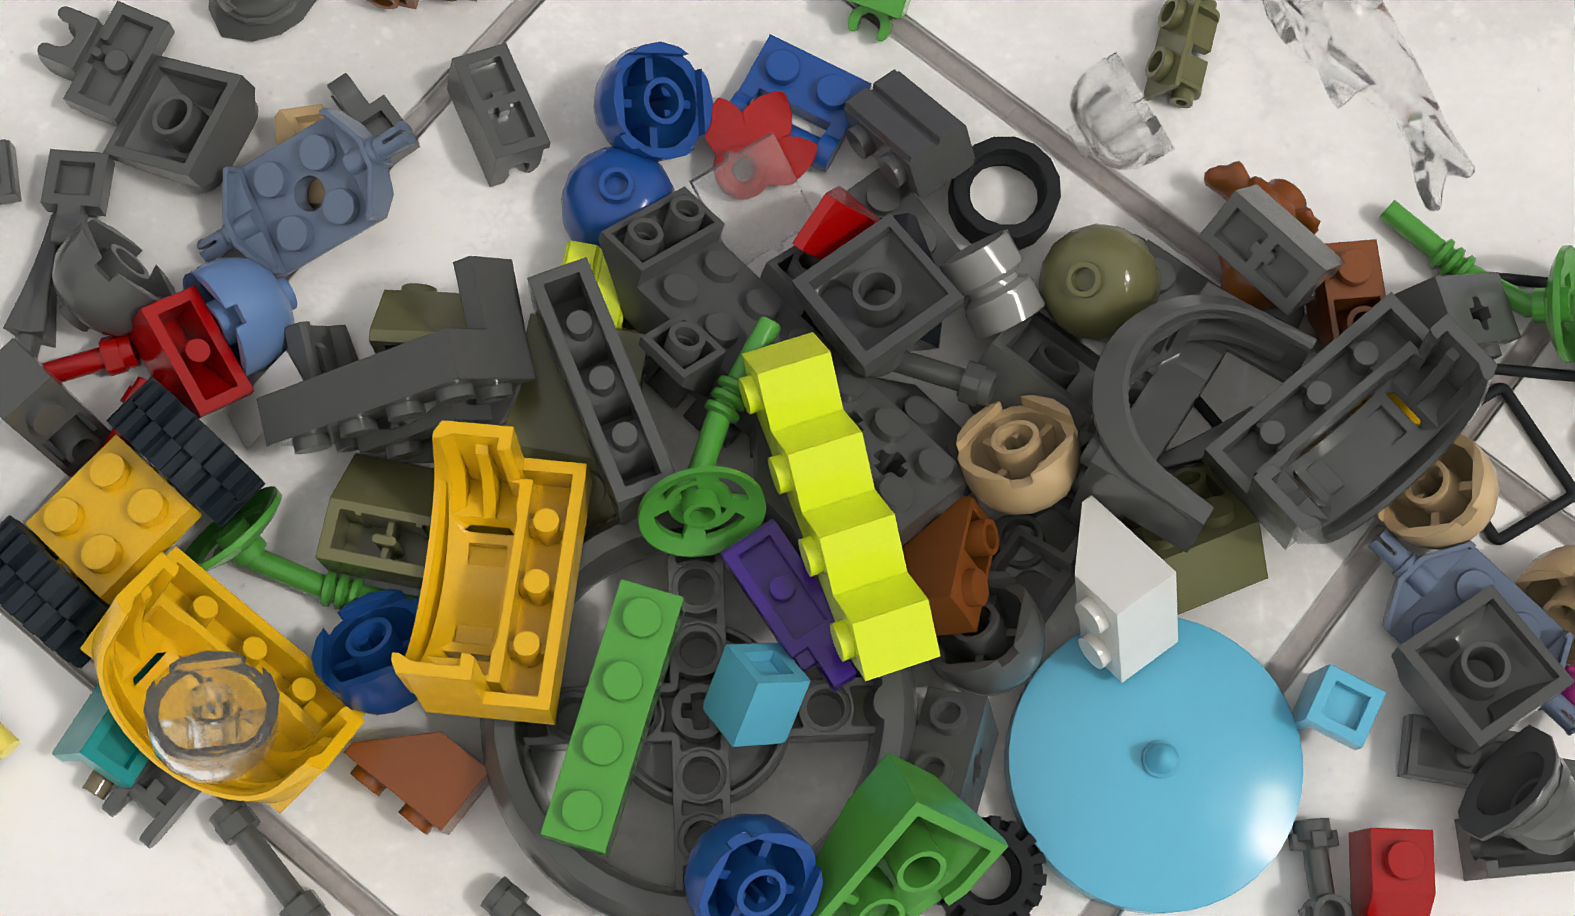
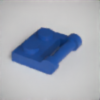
M770 34L740 89L736 91L730 102L743 112L750 103L762 95L775 91L784 92L788 98L792 114L826 130L820 138L792 124L790 136L804 138L817 144L818 151L812 166L826 172L846 138L845 131L850 128L844 111L846 101L865 88L871 90L872 83Z

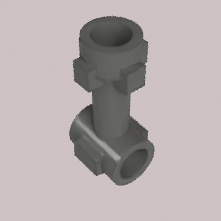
M1329 818L1294 821L1292 826L1293 834L1288 835L1290 851L1303 852L1310 899L1298 910L1299 916H1353L1351 904H1348L1341 896L1336 895L1334 890L1328 848L1339 846L1337 830H1331Z

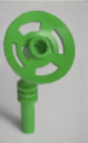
M1396 200L1380 215V219L1430 259L1428 266L1431 268L1440 267L1439 275L1489 273L1474 265L1476 258L1473 255L1467 258L1464 257L1466 250L1463 247L1455 249L1456 242L1452 238L1447 241L1442 239ZM1572 245L1561 246L1551 265L1546 288H1534L1531 294L1503 279L1501 281L1511 310L1525 318L1533 317L1535 323H1546L1552 344L1562 362L1574 363L1575 248Z
M760 316L729 374L719 377L717 383L721 388L714 387L711 392L714 400L708 399L704 405L708 412L688 469L676 472L660 480L642 498L637 514L639 529L645 540L656 549L682 557L710 556L721 553L761 526L766 514V501L760 485L752 477L741 471L715 465L730 423H738L740 416L737 412L745 410L738 385V378L747 376L742 354L772 345L781 330L780 325L775 321ZM720 477L737 483L747 494L731 493L729 487L718 479ZM669 510L671 516L676 521L685 524L682 534L666 529L655 517ZM735 513L740 514V516L728 526L714 532H705V530H709L724 524Z
M275 486L260 489L222 528L213 521L184 552L205 571L212 570L232 560L238 567L245 565L251 571L320 599L321 606L329 607L333 602L334 609L338 610L368 593L387 590L365 585L364 578L356 577L352 582L351 576L348 574H342L338 578L337 572L329 571L327 575H324L265 550L264 548L267 543L260 535L273 519L282 499L281 492ZM218 544L219 546L215 549L213 556L204 560L214 546ZM404 593L407 599L415 600L414 595Z

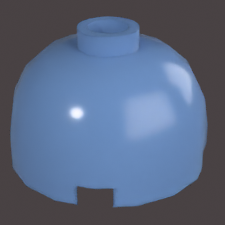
M230 257L207 262L184 275L183 290L194 285L196 286L246 377L265 370L287 349L284 330L285 327L294 324L292 310L297 308V298L291 285L284 277L276 278L269 269L252 259Z

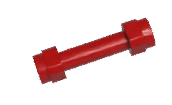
M110 335L100 338L99 347L42 364L62 383L103 370H107L110 376L125 373L129 369L141 366V357L129 335Z

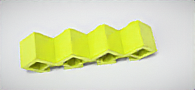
M811 332L743 353L742 358L747 376L738 378L740 394L748 414L756 413L772 453V456L768 457V466L774 486L779 494L787 493L803 536V538L798 540L800 554L809 576L818 575L835 621L830 623V631L841 661L851 659L866 682L940 657L929 600L907 572L895 514L874 488L863 433L843 409L830 350Z

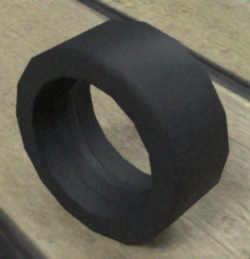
M1015 136L991 137L972 146L975 156L973 166L952 179L948 190V212L957 231L971 244L996 232L1008 230L1018 251L1033 245L1048 230L1061 198L1060 176L1051 158L1034 143ZM991 166H1007L1021 171L1033 182L1037 190V204L1034 212L1025 221L1018 224H998L984 218L974 209L971 202L970 187L973 179L983 169Z

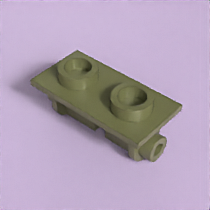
M1167 0L1158 16L1160 30L1155 50L1149 57L1145 68V75L1148 78L1143 100L1149 101L1166 93L1171 96L1170 103L1179 108H1190L1193 105V101L1200 98L1208 62L1191 54V52L1194 50L1202 55L1211 52L1217 24L1220 19V13L1216 9L1217 3L1215 0Z

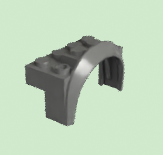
M467 256L453 262L468 329L445 328L359 360L346 325L317 326L310 325V321H303L285 327L284 332L290 358L304 381L256 398L266 446H293L295 454H308L332 447V444H335L338 453L359 450L360 453L386 452L388 461L405 460L414 463H434L432 436L433 431L442 420L501 426L514 406L521 384L536 379L526 337L512 259ZM436 400L435 406L426 413L424 404ZM420 417V418H418L417 420H415V421H413V422H411V423H409V424L405 422V420H410V419H414V418Z
M1207 282L1199 295H1187L1163 300L1135 314L1108 341L1095 369L1092 392L1087 403L1092 406L1093 413L1087 431L1094 435L1079 460L1081 463L1080 472L1076 482L1070 489L1076 495L1067 515L1080 522L1082 502L1092 495L1120 521L1125 516L1188 553L1214 507L1167 472L1158 463L1218 369L1226 352L1231 353L1283 383L1301 368L1317 339L1245 303L1210 282ZM1160 363L1154 374L1147 371L1151 367ZM1134 382L1133 386L1131 387V389H1130V391H1129V393H1128L1129 387H1130V386L1132 385V383Z
M1390 292L1206 447L1202 461L1237 499L1250 510L1262 526L1285 550L1295 542L1298 544H1328L1350 534L1380 513L1413 485L1449 449L1480 409L1498 364L1448 314L1428 329ZM1386 393H1395L1420 419V428L1409 419ZM1372 396L1339 427L1299 458L1301 452L1363 399Z

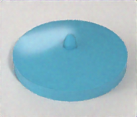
M1178 618V642L1123 683L1106 667L1098 669L1088 661L1078 643V639L1081 638L1080 634L1072 637L1054 651L1028 680L1010 718L1005 742L1004 771L1009 800L1016 820L1021 825L1020 829L1025 834L1031 833L1037 842L1034 845L1039 853L1043 852L1046 861L1044 864L1057 877L1088 898L1124 911L1145 914L1189 911L1216 903L1244 888L1260 875L1282 848L1292 829L1302 794L1303 754L1300 737L1293 714L1276 682L1265 668L1236 642L1216 630Z

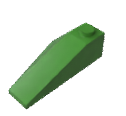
M888 752L847 800L815 859L816 865L822 870L823 886L817 907L811 916H919L941 899H944L948 906H950L970 891L1007 849L1008 844L997 831L935 775Z

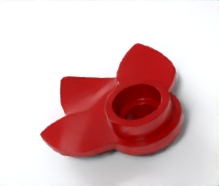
M775 91L762 95L750 103L743 112L723 98H717L713 103L711 125L705 135V139L716 155L713 162L714 180L720 190L728 196L745 199L759 194L767 184H791L799 179L815 160L818 151L817 144L804 138L790 136L792 131V111L784 92ZM741 158L747 159L753 168L752 175L745 181L738 180L733 174V165Z

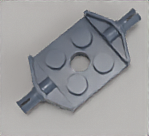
M322 108L319 112L324 118L242 167L226 166L223 168L222 220L224 223L221 229L197 241V249L204 250L199 253L205 261L210 262L236 248L247 258L265 266L274 276H287L388 217L394 196L388 166L393 164L390 157L416 143L415 135L409 134L413 132L412 128L405 121H400L380 135L373 136L363 124L344 112ZM316 178L322 182L325 190L322 205L317 210L311 207L307 198L308 188Z
M1385 528L1377 536L1394 551V554L1389 552L1377 539H1373L1367 546L1394 570L1392 574L1396 578L1387 601L1382 627L1400 644L1492 584L1562 667L1565 668L1574 635L1564 630L1480 552L1475 547L1476 544L1474 542L1468 541L1449 548L1436 549L1417 555L1415 552H1409ZM1561 693L1538 709V711L1543 710L1568 736L1575 733V725L1561 713V710H1563L1575 721V706Z

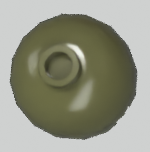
M1096 223L1071 230L1052 245L1042 262L1038 285L1040 293L1045 300L1044 308L1059 327L1077 338L1107 342L1127 320L1143 309L1158 303L1161 286L1159 268L1156 267L1154 257L1149 252L1150 249L1143 239L1122 227Z

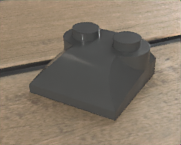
M157 55L103 153H109L112 159L117 162L175 180L193 194L210 192L223 183V168L233 166L257 121L259 111L255 101V87L243 75Z
M890 213L791 281L795 295L813 324L848 366L865 378L881 377L894 371L901 363L905 350L917 342L964 304V296Z
M1492 584L1399 645L1391 655L1397 669L1398 678L1409 695L1451 744L1468 751L1472 755L1490 746L1499 736L1575 682Z

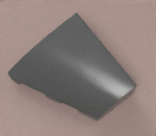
M1067 496L1053 506L1032 514L1004 515L994 521L999 533V548L997 553L992 556L990 571L1007 572L1014 576L1019 584L1026 587L1039 607L1045 623L1075 582L1080 522L1067 515L1073 502Z

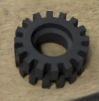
M990 815L982 817L1008 844L1007 849L1001 854L1007 860L1011 870V880L1008 888L1002 895L994 899H984L969 891L950 906H948L944 899H941L937 904L944 908L947 912L946 916H1030V911L1039 905L1043 897L1040 895L1042 886H1045L1047 882V874H1043L1042 864L1046 863L1043 852L1039 853L1034 845L1037 842L1031 833L1025 834L1020 829V824L1013 820L1009 822L1001 820L1000 816Z

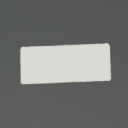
M286 351L252 386L254 392L239 400L227 414L246 449L263 433L256 398L304 381Z

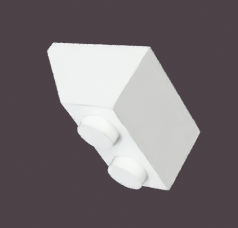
M1091 495L1082 502L1075 566L1077 594L1075 611L1079 617L1081 635L1078 643L1081 651L1093 666L1098 669L1106 667L1123 683L1178 642L1176 571Z

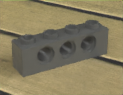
M584 257L528 277L527 280L533 309L621 525L638 518L639 504L644 495L660 480L674 474L675 470L588 259Z

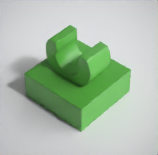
M848 0L860 5L851 12L848 18V29L854 32L857 31L862 17L867 13L874 14L880 21V29L876 40L883 42L892 32V17L901 19L906 16L911 0Z

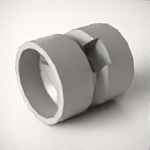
M1008 230L996 232L969 245L939 265L942 273L963 296H969V300L964 307L966 311L965 317L977 339L988 338L1003 332L1029 318L1045 306V300L1034 279H1031L1027 274L1016 273L1022 261V256Z

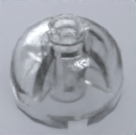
M1115 52L1107 58L1105 57L1081 75L1072 90L1069 104L1076 123L1066 130L1083 158L1094 153L1107 167L1117 170H1132L1153 163L1174 150L1156 115L1153 114L1143 93L1118 53Z
M229 651L199 652L181 657L170 664V673L163 677L156 687L154 679L146 693L144 705L145 728L156 757L178 776L196 783L220 784L240 778L261 763L275 743L280 714V694L272 675L263 667V674H261L256 668L246 665L245 656Z

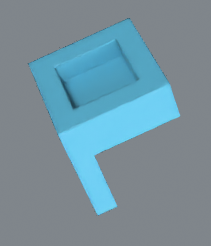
M779 643L726 644L703 702V709L732 747L781 744L788 738L811 680L795 661L789 657Z
M1332 664L1324 666L1308 675L1292 711L1298 732L1310 727L1353 750L1360 749L1366 741L1387 692Z

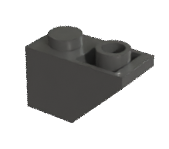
M12 338L0 349V417L65 474L71 477L99 451L111 431L16 339Z

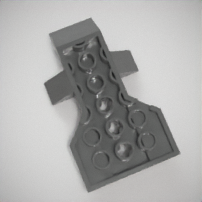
M685 186L601 231L598 240L624 316L639 332L646 333L641 336L638 345L682 387L714 400L711 392L714 387L721 388L717 383L719 377L729 374L760 316L775 321L781 327L773 344L811 332L822 341L831 352L843 409L863 433L874 488L895 514L901 545H904L921 532L959 498L972 493L966 483L957 458L959 452L956 440L962 427L915 384L875 377L865 378L853 371L833 346L809 324L811 319L795 295L791 281L821 261L820 259L800 250L794 245L766 262L759 278L719 240L725 223ZM745 408L743 412H737L740 419L736 425L750 438V458H754V480L762 488L766 501L764 521L768 522L773 518L801 556L798 540L803 538L787 493L779 494L774 486L768 466V457H771L772 453L757 414L749 415Z

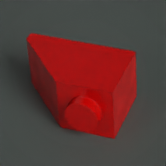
M195 285L140 308L132 320L133 331L129 336L151 376L171 392L198 419L239 401L254 392L253 387Z
M1366 828L1348 832L1350 900L1353 916H1430L1436 895L1433 830Z

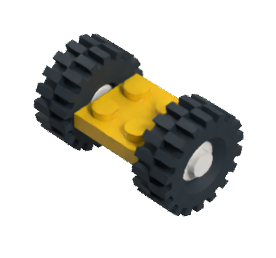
M152 376L106 420L153 464L152 467L116 434L25 523L30 529L10 515L0 523L1 607L20 621L22 626L32 635L35 634L52 651L55 650L61 658L81 669L92 658L80 648L109 609L115 597L161 551L165 554L203 516L171 485L174 484L222 528L266 484L229 446Z

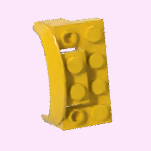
M442 420L433 431L432 436L434 492L428 549L420 598L405 657L400 653L392 652L391 661L395 673L407 689L416 695L425 712L555 725L592 488L588 464L524 458L515 429L511 426ZM471 525L509 528L514 535L470 532L465 529Z
M176 546L167 555L161 551L115 597L109 609L80 648L93 659L102 695L115 721L130 741L154 764L177 780L201 792L229 800L268 803L280 814L327 769L365 722L362 717L366 713L358 712L345 706L324 686L314 672L312 659ZM157 653H165L134 686V677ZM179 656L188 659L252 712L259 722L238 712L213 694L195 677ZM264 735V745L244 768L235 769Z

